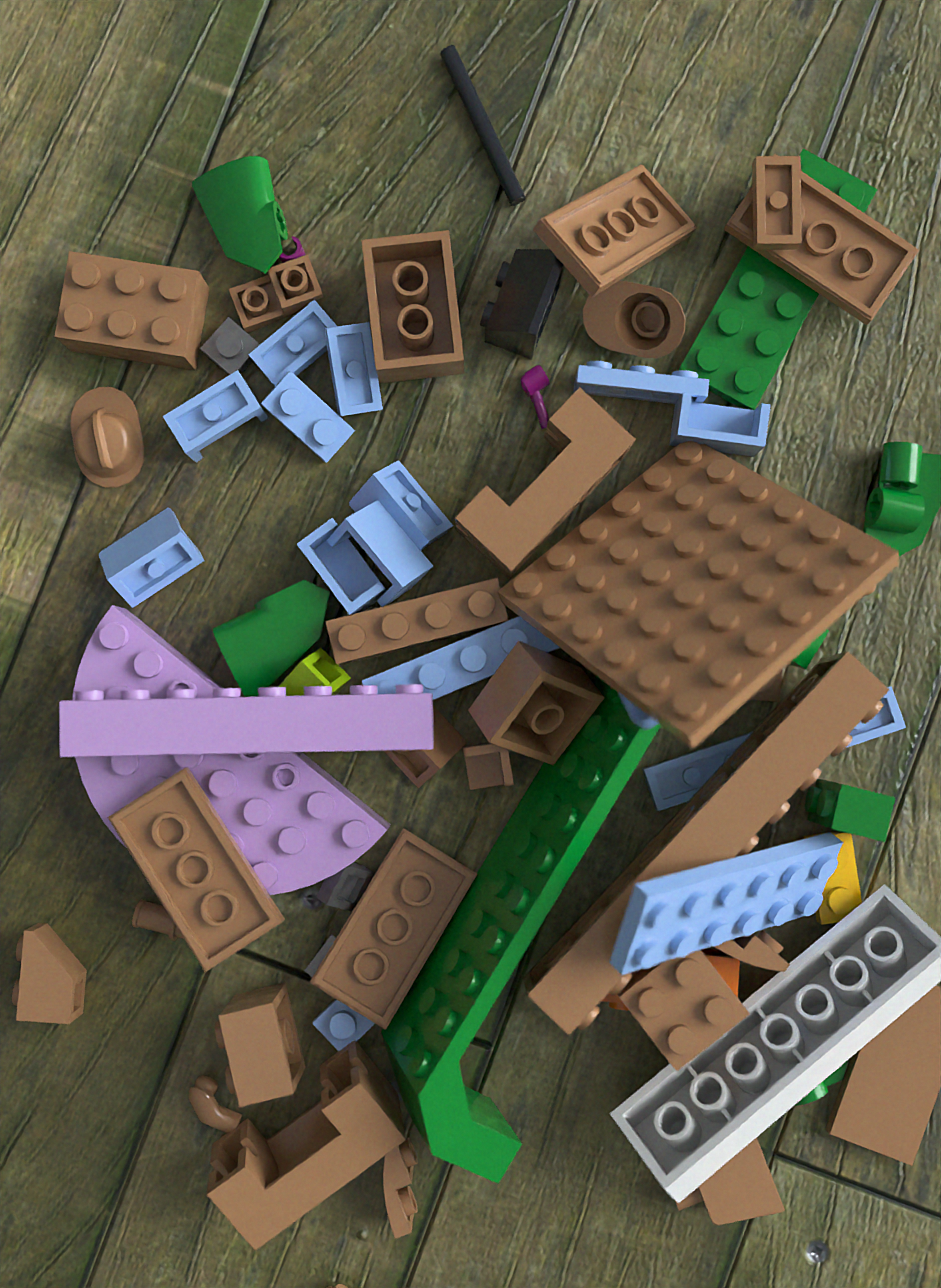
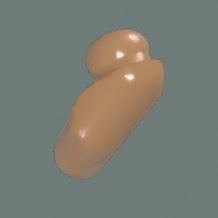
M199 1076L195 1081V1086L189 1089L188 1099L198 1119L202 1123L225 1133L231 1132L237 1128L243 1115L219 1105L214 1097L218 1089L217 1081L208 1076Z

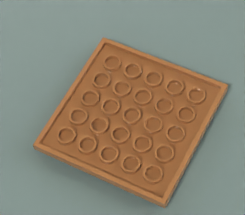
M687 441L679 443L502 587L498 594L504 605L693 749L899 564L898 551L706 444Z

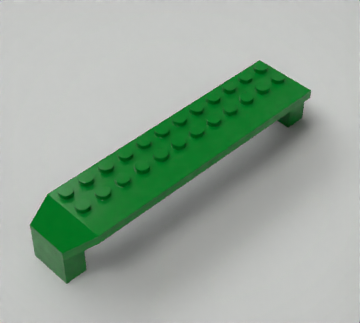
M826 629L788 664L806 670L829 630ZM597 675L593 683L605 698L555 764L543 763L478 870L477 876L386 1030L382 1029L381 1031L405 1108L430 1153L499 1184L520 1149L522 1142L491 1098L464 1086L459 1060L661 726L657 724L650 729L644 730L633 723L618 692Z

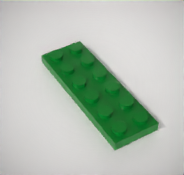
M803 148L799 155L801 157V171L865 213L878 189ZM748 246L678 370L692 371L698 374V378L709 379V391L739 408L755 410L819 293Z

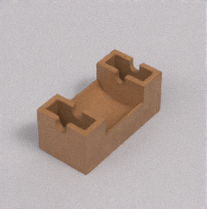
M581 387L548 420V429L545 431L544 439L560 454L509 507L486 485L455 517L456 530L508 579L620 463L636 440Z
M356 1040L319 1066L320 1083L325 1088L321 1091V1100L266 1140L247 1118L237 1128L212 1144L210 1164L215 1170L209 1173L207 1196L254 1250L260 1248L406 1140L398 1092Z

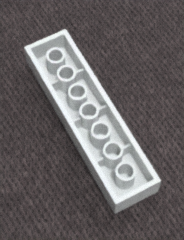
M885 884L789 963L790 966L785 972L780 971L746 999L742 1003L750 1013L746 1018L676 1072L671 1064L667 1065L610 1113L664 1190L678 1203L941 981V936Z

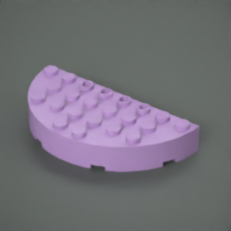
M112 605L98 624L87 644L79 665L72 701H75L76 691H104V700H121V691L149 690V699H167V690L195 689V698H213V689L223 687L129 610ZM303 752L75 757L82 782L93 806L105 825L123 845V841L108 817L183 768L188 767L269 895L290 892L310 886L336 874L369 850L391 825Z

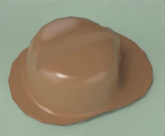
M618 281L593 298L589 295L583 308V324L588 335L599 346L616 352L643 358H660L670 354L680 344L685 333L686 317L681 304L671 293L653 286Z
M97 387L87 391L76 401L71 412V432L74 451L81 472L91 482L102 487H120L130 483L140 473L144 463V444L135 404L123 391L113 387Z

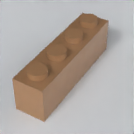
M498 578L325 621L336 664L342 666L492 628L509 621L505 605L498 594L500 590Z

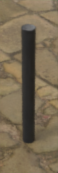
M454 45L447 46L440 53L442 60L510 205H518L526 199L525 194Z

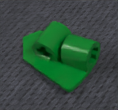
M247 156L209 170L193 180L192 187L226 257L266 274L283 253L281 241L288 239V230L281 207L275 201L268 160L259 156Z
M896 441L887 442L882 445L878 485L870 494L867 502L863 532L898 551L899 557L922 544L941 506V455L923 453V447L919 444Z
M302 580L257 602L254 605V609L213 628L218 646L245 697H258V688L270 687L321 638L330 595L329 591L311 582Z

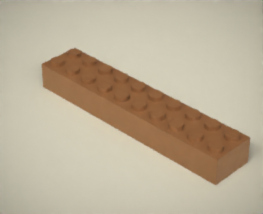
M849 651L821 658L523 977L527 995L568 1035L576 1027L580 1030L585 1029L598 1015L600 1009L597 1005L608 993H611L613 996L619 993L632 977L630 973L621 975L609 962L635 884L748 854L759 840L755 834L767 822L774 824L787 812L790 807L787 800L798 788L803 791L817 780L822 772L818 768L819 765L829 755L832 757L837 756L850 744L853 738L849 733L860 721L863 724L869 722L880 712L884 705L880 700L889 689Z

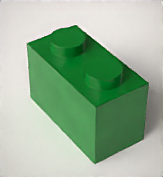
M817 778L815 786H811L807 792L805 811L809 812L808 821L834 830L885 842L896 797Z

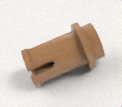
M143 899L138 902L133 914V927H141L169 935V940L175 941L177 938L184 939L164 906L150 903Z

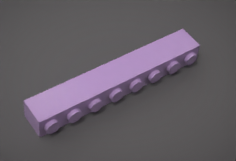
M423 684L395 685L396 694H377V685L350 686V695H332V686L304 687V696H286V687L258 688V697H241L240 688L213 689V698H195V689L167 690V699H149V690L121 691V700H104V691H76L75 701H59L60 757L433 749V693H423Z

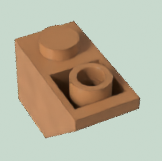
M37 923L24 930V934L20 936L16 948L17 961L21 962L20 979H17L12 993V1003L14 1006H17L16 1021L71 1024L83 1014L87 970L48 923Z

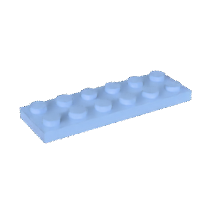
M831 832L635 884L609 963L623 975L642 968H650L663 961L684 957L694 951L710 946H718L725 941L744 935L749 936L754 932L775 925L780 926L785 922L814 914L822 904V892L827 880L837 868L838 860L836 858L843 842Z

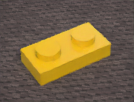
M842 831L831 832L843 844L836 858L838 860L837 868L828 878L822 892V904L815 912L816 921L821 925L840 922L862 903L852 834ZM820 834L806 835L804 836V839L817 836Z

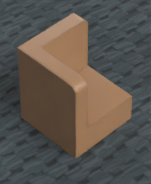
M489 742L463 746L470 790L505 785V787L514 785L508 749Z

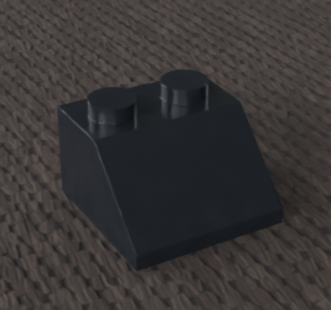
M516 249L511 263L503 261L495 283L496 287L501 288L495 303L487 302L480 321V326L485 327L486 343L532 360L560 288L565 266L550 249Z

